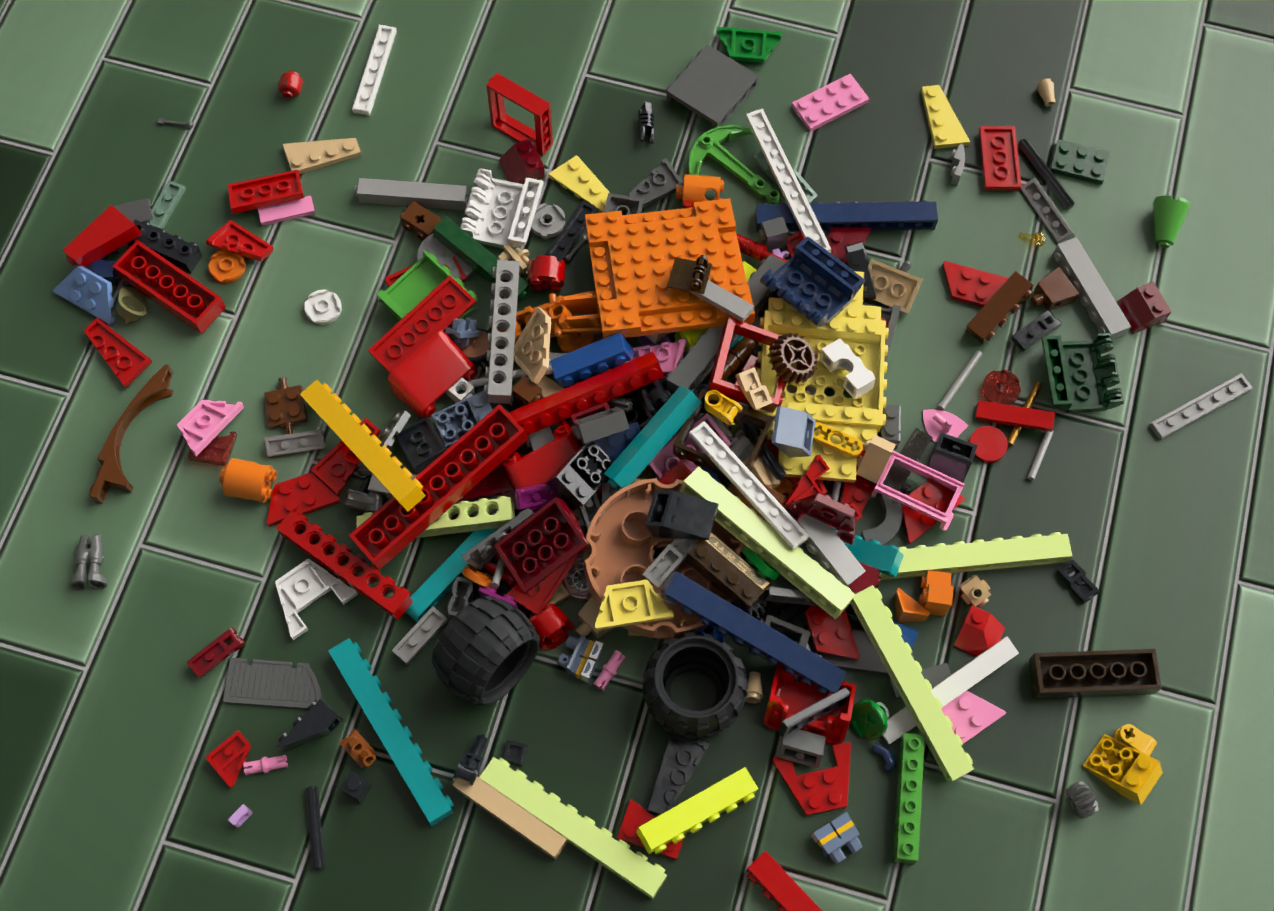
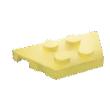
M648 580L609 585L606 587L594 629L602 630L671 619L674 617V614L666 607L663 599L653 590V586Z

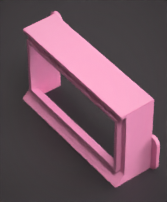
M893 451L874 488L872 496L876 497L877 493L883 494L942 522L939 528L946 531L953 518L952 510L965 484ZM894 463L926 479H932L954 491L955 494L946 513L884 485L883 482L892 464Z

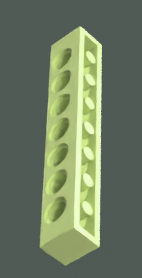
M499 496L497 499L491 500L481 498L475 502L460 501L449 508L436 522H433L416 538L501 528L515 518L514 502L507 496ZM498 509L494 515H490L492 510ZM368 512L357 516V528L374 513ZM473 512H478L475 517H470ZM459 514L456 519L451 520L453 515Z

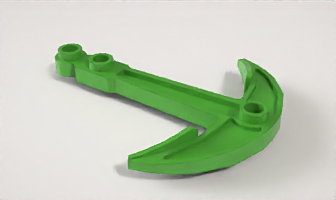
M737 125L718 126L705 132L696 140L689 155L688 170L690 175H699L703 160L706 156H709L744 182L756 195L764 198L768 204L779 203L780 193L776 189H772L769 183L750 171L720 145L726 139L730 142L742 136L752 135L751 129Z

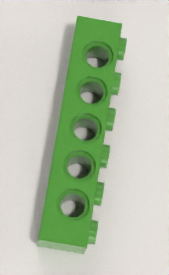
M904 733L900 738L893 862L914 865L918 862L925 735Z

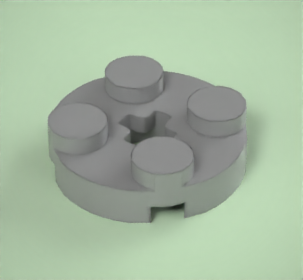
M547 203L538 205L531 230L544 240L559 235L565 226L563 210L554 204L553 206L547 205ZM545 218L548 220L552 219L550 223H544Z

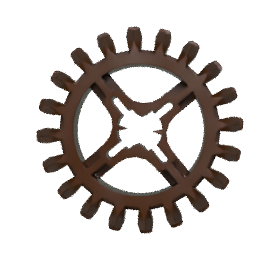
M790 332L780 335L773 341L769 348L770 352L767 355L771 358L768 363L773 365L771 370L777 372L776 376H781L782 381L787 380L788 384L794 383L795 385L810 379L814 375L818 363L815 359L817 354L813 353L814 347H810V341H804V336L799 337L798 333L792 334Z

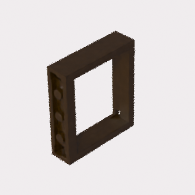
M702 388L698 396L702 403L686 420L673 444V454L679 459H687L696 466L706 467L715 474L721 475L723 472L706 454L684 445L689 432L692 430L704 407L705 395L709 392ZM714 399L708 401L710 404L718 403ZM740 404L743 409L737 413L734 419L763 430L746 464V467L751 472L773 427L774 417Z

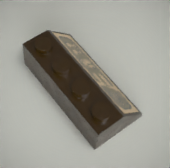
M712 531L709 540H699L687 552L685 561L746 613L772 585L767 578L765 579L760 576L753 566Z

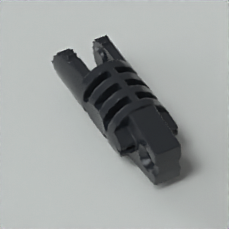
M645 101L638 112V141L642 142L645 135H647L648 143L654 144V113H652L651 103Z

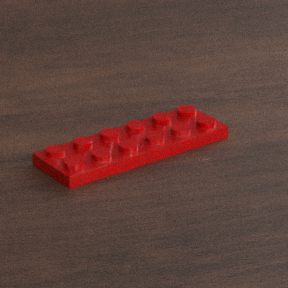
M449 275L368 350V353L391 373L393 369L440 330L445 332L446 328H450L453 324V319L461 318L476 304V300Z

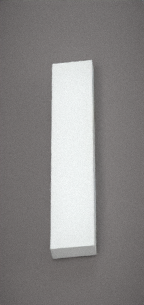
M379 25L352 108L353 113L367 116L371 114L397 32L395 27Z

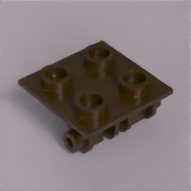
M700 255L696 261L675 257L667 288L704 294L712 264L708 263L705 255Z

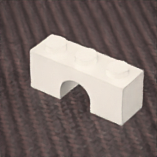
M838 339L822 348L819 360L830 372L837 369H845L849 372L845 376L843 387L854 400L873 389L876 379L874 374L863 365L859 357L853 354L846 343Z

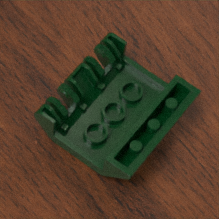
M1110 333L1097 334L1096 338L1090 341L1062 342L1061 335L1041 337L1053 407L1066 413L1106 411L1124 404L1121 388L1107 390V388L1120 383L1115 355L1106 354L1101 356V354L1114 349Z

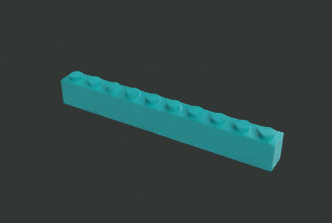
M350 638L328 650L431 826L453 814L451 807L454 804L448 795L443 796L440 791L443 786L437 777L433 779L430 772L433 769L427 760L423 762L419 756L422 754L417 742L412 744L409 739L412 736L407 726L402 727L399 721L402 717L397 709H391L389 705L392 702L387 692L382 694L379 688L382 684L377 675L372 677L369 672L372 667L366 658L362 660L359 654L362 653V650L357 642L352 643Z

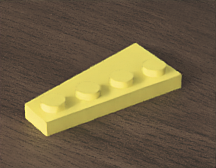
M940 86L922 87L921 93L934 149L959 147L960 144L969 146L970 140Z
M577 155L548 174L550 179L556 180L560 183V186L569 189L577 198H582L588 204L598 208L599 213H604L607 196L610 192Z

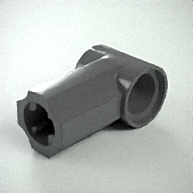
M348 489L344 498V507L361 510L364 513H375L383 506L385 496L375 492L367 494Z

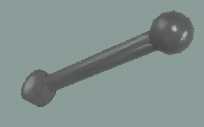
M162 117L158 119L159 125L172 124L187 126L188 128H193L194 126L192 122L169 121Z
M584 234L581 242L573 249V251L569 255L565 256L564 259L566 262H570L572 259L571 257L585 243V241H588L587 234Z

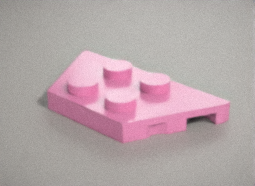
M201 400L177 424L178 430L195 456L244 409L243 403L237 402L236 405L226 404V401Z
M967 690L941 709L943 714L951 720L953 725L951 728L954 734L960 737L963 744L1006 714L1004 710Z

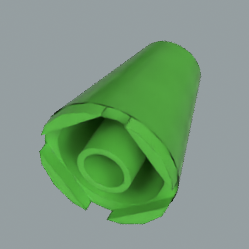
M1170 195L1155 198L1153 202L1155 243L1159 247L1169 248L1174 245L1190 209V202L1181 197L1175 200Z

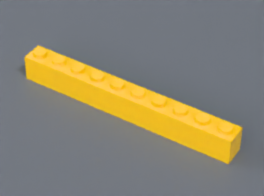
M316 379L300 395L407 512L426 496L421 490L423 488L422 484L416 478L412 480L411 477L413 475L406 467L400 468L402 463L395 456L390 457L392 453L385 445L380 447L382 442L374 434L372 436L369 435L371 433L370 429L365 424L360 425L362 421L355 413L350 415L351 409L345 403L340 404L342 400L337 394L333 393L331 395L332 389L326 383L322 385Z

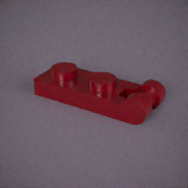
M230 628L186 663L201 679L236 650L241 649L246 642L237 636V631L234 628ZM231 640L232 644L227 647L225 642Z

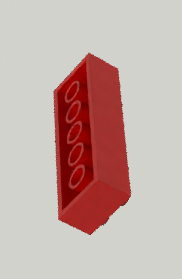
M138 240L112 266L118 277L200 334L226 308L219 295Z

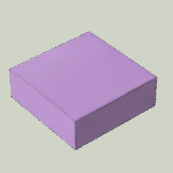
M242 804L228 820L235 827L239 828L253 812Z

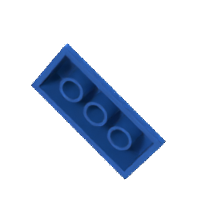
M619 332L551 360L555 380L562 387L570 386L577 381L588 379L592 375L605 372L612 367L632 360L634 350Z

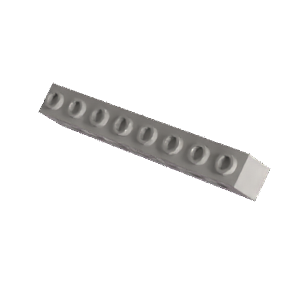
M497 260V267H493V278H496V283H492L491 294H495V299H491L490 311H494L493 316L489 317V327H492V333H488V344H491V350H487V361H490V367H486L485 378H489V383L484 386V395H488V403L511 404L520 261ZM506 296V297H508V298H507V299H502V298H500V297ZM504 329V330H506V331H505V332H499L498 330ZM498 346H503V347H505V348H504V349H498L497 347H498ZM497 363H502V364H504V365H503V366H497V365H495V364H497ZM496 380H501V381H503V382L498 384V383H495L494 381H496Z

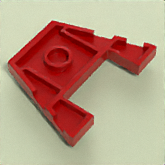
M821 455L814 457L783 505L816 493L823 494L815 480L830 468ZM850 502L848 504L850 508L856 510L855 520L863 517L854 503Z
M850 742L832 745L831 748L837 767L796 775L792 761L778 757L772 759L774 766L780 772L782 779L792 791L794 798L806 816L847 807Z

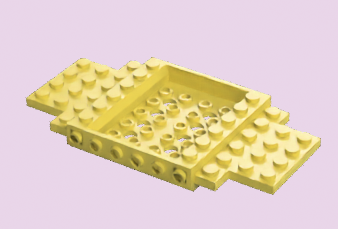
M855 271L862 278H864V272ZM862 285L846 308L826 326L817 327L811 320L806 318L807 313H799L797 309H794L782 298L769 297L768 311L765 310L764 317H760L759 328L778 335L790 332L792 334L798 333L799 337L804 336V341H810L809 346L814 347L813 352L818 356L816 359L818 361L817 369L810 379L796 385L792 383L797 388L795 393L787 392L786 387L782 391L783 401L781 406L807 412L816 422L823 423L859 439L864 447L867 440L871 441L874 435L877 436V432H880L881 427L885 426L886 414H883V408L886 407V397H883V391H886L887 379H884V373H887V362H884V357L888 353V345H885V339H888L889 329L885 328L886 321L881 320V307L863 305ZM838 339H841L850 347L853 354L861 359L863 365L876 378L873 389L855 400L853 397L846 398L843 395V391L846 390L843 387L844 379L849 372L845 369H837L830 372L819 360L822 348ZM758 342V345L762 346L761 351H758L757 363H761L760 369L757 368V374L761 385H766L768 393L772 397L777 372L771 370L773 365L768 363L771 359L767 356L770 352V346ZM812 386L815 388L816 393L808 395L805 392V388ZM832 388L835 394L831 397L826 396L824 390ZM776 408L774 412L771 413L762 409H757V411L772 417L775 416L777 410ZM773 422V427L767 439H771L772 432L774 431L775 422ZM817 429L815 431V435L818 436L819 434H821V430ZM828 432L826 433L824 440L827 439L829 434ZM838 436L830 438V441L835 445L841 443V439ZM845 440V442H844V444H843V446H842L843 448H845V445H846V443H847V440ZM814 441L812 443L811 456L789 457L779 449L778 462L786 472L785 477L801 478L814 457L821 455L830 469L817 478V480L852 483L856 481L857 457H848ZM855 444L851 447V451L854 452L856 449Z

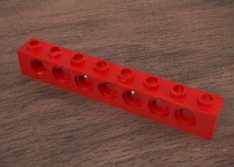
M291 510L276 527L281 536L396 620H399L413 603L409 596L411 593L403 586L397 587L395 585L396 582L387 575L383 577L380 574L381 571L374 565L369 567L365 564L366 560L360 555L354 556L351 554V549L345 544L340 546L331 534L325 535L317 524L313 523L311 525L308 523V519L302 513L297 515ZM316 540H320L317 544L313 545ZM334 550L331 555H327L330 551ZM349 561L347 565L342 566L343 562ZM364 571L361 576L356 577L359 572ZM374 582H379L377 586L371 587ZM393 593L392 597L386 598L387 594Z

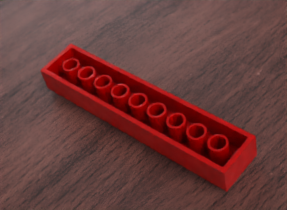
M499 404L415 477L422 484L423 488L421 490L426 496L407 512L393 496L349 536L380 570L529 439L525 430Z

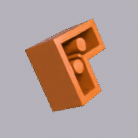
M928 570L925 576L921 577L920 588H923V592L919 596L918 603L931 612L930 615L945 617L952 606L954 586H950L951 573Z

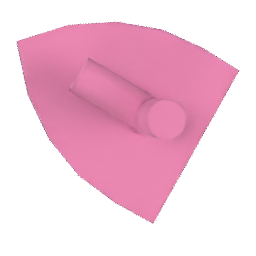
M936 409L923 410L925 430L934 443L941 432L958 438L969 426L949 412Z

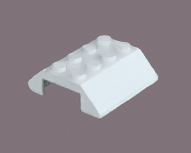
M478 169L474 181L478 187H473L471 190L472 193L465 210V214L468 217L462 219L460 228L483 245L503 249V246L509 244L512 249L526 245L544 181L526 178L524 184L494 179L492 178L491 170Z

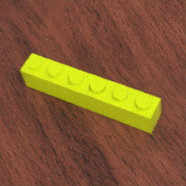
M746 767L640 826L636 833L648 854L654 851L658 854L667 848L666 844L672 841L674 844L685 838L684 834L687 832L695 833L703 827L701 824L706 821L712 823L720 818V813L724 811L729 813L738 807L737 804L741 801L747 803L755 798L754 794L758 787Z

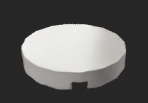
M323 289L317 290L308 296L304 309L310 321L315 324L326 325L334 322L340 316L342 305L337 294Z

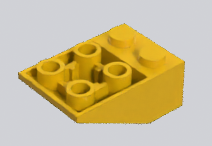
M1106 734L1103 735L1083 764L1085 769L1108 786L1139 805H1142L1163 773L1160 761Z

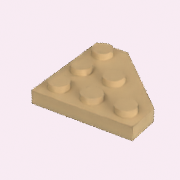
M539 307L536 308L514 346V361L533 382L538 384L548 369L551 317Z

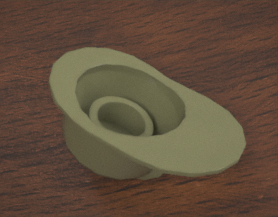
M131 287L121 288L118 296L116 310L124 319L125 324L129 323V321L136 322L147 314V299L140 291Z

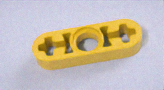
M815 423L814 442L851 458H856L861 454L863 444L859 439L823 423ZM817 429H820V430H821V431H820L821 434H819L818 436H816V435H815V431H816ZM828 432V437L826 440H824L826 433ZM838 436L841 439V443L835 445L830 441V438ZM845 440H847V443H846V445H845V448H843L842 446H843ZM853 444L856 445V449L854 452L851 451V447L853 446Z

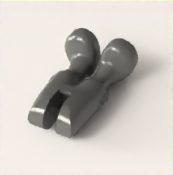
M101 534L92 536L91 548L89 536L81 535L74 559L77 570L69 581L71 589L85 590L87 583L94 589H104L107 587L108 580L99 571V566L104 560ZM89 563L90 570L88 577L86 578V567Z

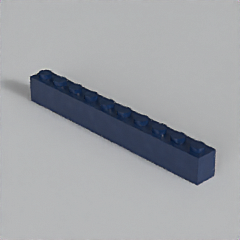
M936 201L816 202L810 204L822 231H830L831 228L869 227L871 231L935 229L938 222ZM756 204V233H759L762 222L783 217L788 232H798L800 229L788 204Z
M670 572L659 593L664 597L663 600L671 605H679L682 607V612L690 616L692 614L699 617V622L707 626L713 625L716 627V632L724 636L730 635L733 637V642L741 646L747 645L750 647V652L758 656L762 654L767 657V662L775 666L779 664L784 667V672L792 676L796 674L801 677V682L809 686L813 684L818 687V692L827 696L828 694L838 692L847 672L679 572Z

